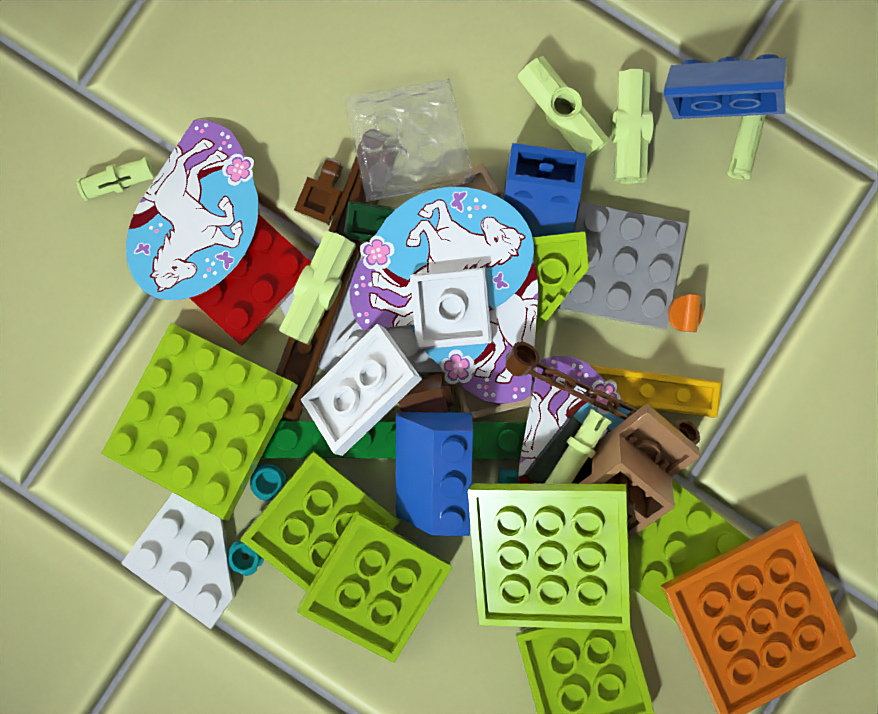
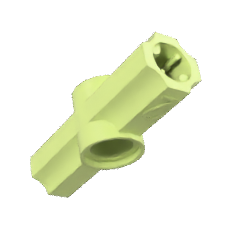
M544 56L535 58L518 74L520 82L545 112L548 124L558 129L576 152L586 153L585 160L590 159L608 144L609 138L582 106V99L579 93L567 87ZM558 103L567 104L571 108L572 113L567 115L560 114L556 111L555 105Z
M643 69L620 71L617 75L616 110L612 118L611 139L612 143H615L614 181L621 184L644 183L647 180L648 144L651 142L653 133V113L649 111L650 73L645 72Z
M326 231L310 266L307 265L298 278L294 289L295 298L279 329L280 332L305 344H310L325 310L328 311L338 295L342 283L340 279L356 247L355 243L337 233Z

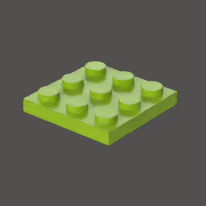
M313 450L246 530L240 540L307 592L356 511L390 530H393L400 521Z
M672 479L675 508L629 538L628 555L629 586L676 622L660 585L751 539Z
M356 511L297 606V612L307 619L395 663L453 567L448 561Z
M534 627L515 633L537 714H655L631 628L630 630Z

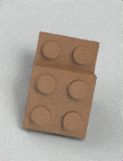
M645 404L598 441L593 449L596 453L592 458V474L579 484H626L629 539L675 508L672 477L700 458V450L698 446L649 404Z

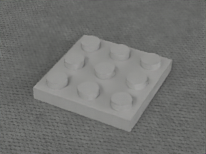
M580 202L573 233L584 231L586 233L589 270L568 293L558 309L666 330L669 322L668 308L673 300L687 223Z

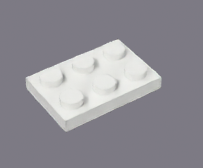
M376 324L301 401L333 453L343 456L422 378L388 331L379 324Z

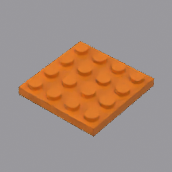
M790 520L660 585L717 714H746L856 657L801 525L795 520Z

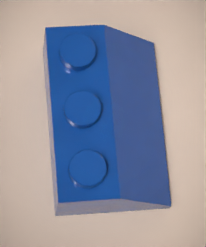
M774 54L760 55L755 60L724 57L719 59L718 62L710 63L690 59L682 61L680 65H671L664 87V98L673 119L786 114L787 57L779 58V56Z
M396 412L397 518L430 535L470 536L468 488L472 482V413Z

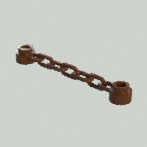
M526 342L515 343L506 354V368L514 376L520 377L529 374L560 390L567 391L571 395L604 411H609L624 420L638 411L633 406L601 390L593 389L591 386L539 362L540 357L537 350ZM537 366L543 369V371L540 374L534 371L533 369ZM554 375L565 379L564 385L552 380ZM576 386H579L587 390V392L584 395L574 390V388ZM597 395L608 400L607 405L596 401ZM620 406L630 412L626 415L616 409ZM680 419L673 424L675 428L695 445L699 443L700 433L691 422Z

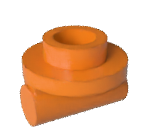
M686 294L675 298L668 308V318L673 328L681 332L697 333V327L703 318L700 295Z

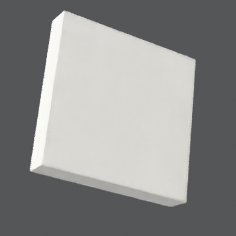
M485 268L410 275L417 349L492 343Z

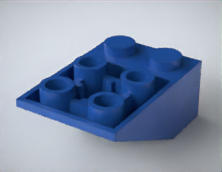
M512 143L503 200L522 215L532 233V238L574 232L586 153Z

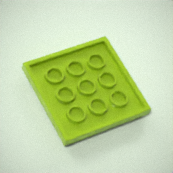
M170 322L101 454L222 520H229L298 385Z
M471 483V486L468 488L479 625L630 630L626 484Z

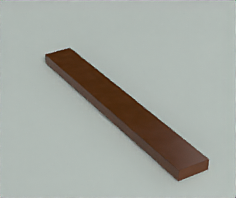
M362 139L329 227V232L337 233L341 236L344 235L349 200L378 205L397 154L396 150ZM348 239L355 243L356 247L340 279L342 283L338 295L328 311L325 310L310 344H305L290 336L288 338L275 374L298 386L282 415L283 417L299 421L304 407L301 399L310 391L359 258L360 246L364 241Z

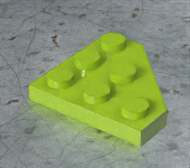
M585 231L533 237V261L538 279L535 334L589 270Z

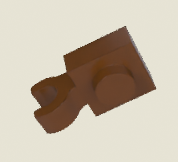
M327 157L318 181L307 177L294 208L296 213L328 226L330 225L342 195V191L334 187L343 170L341 162Z

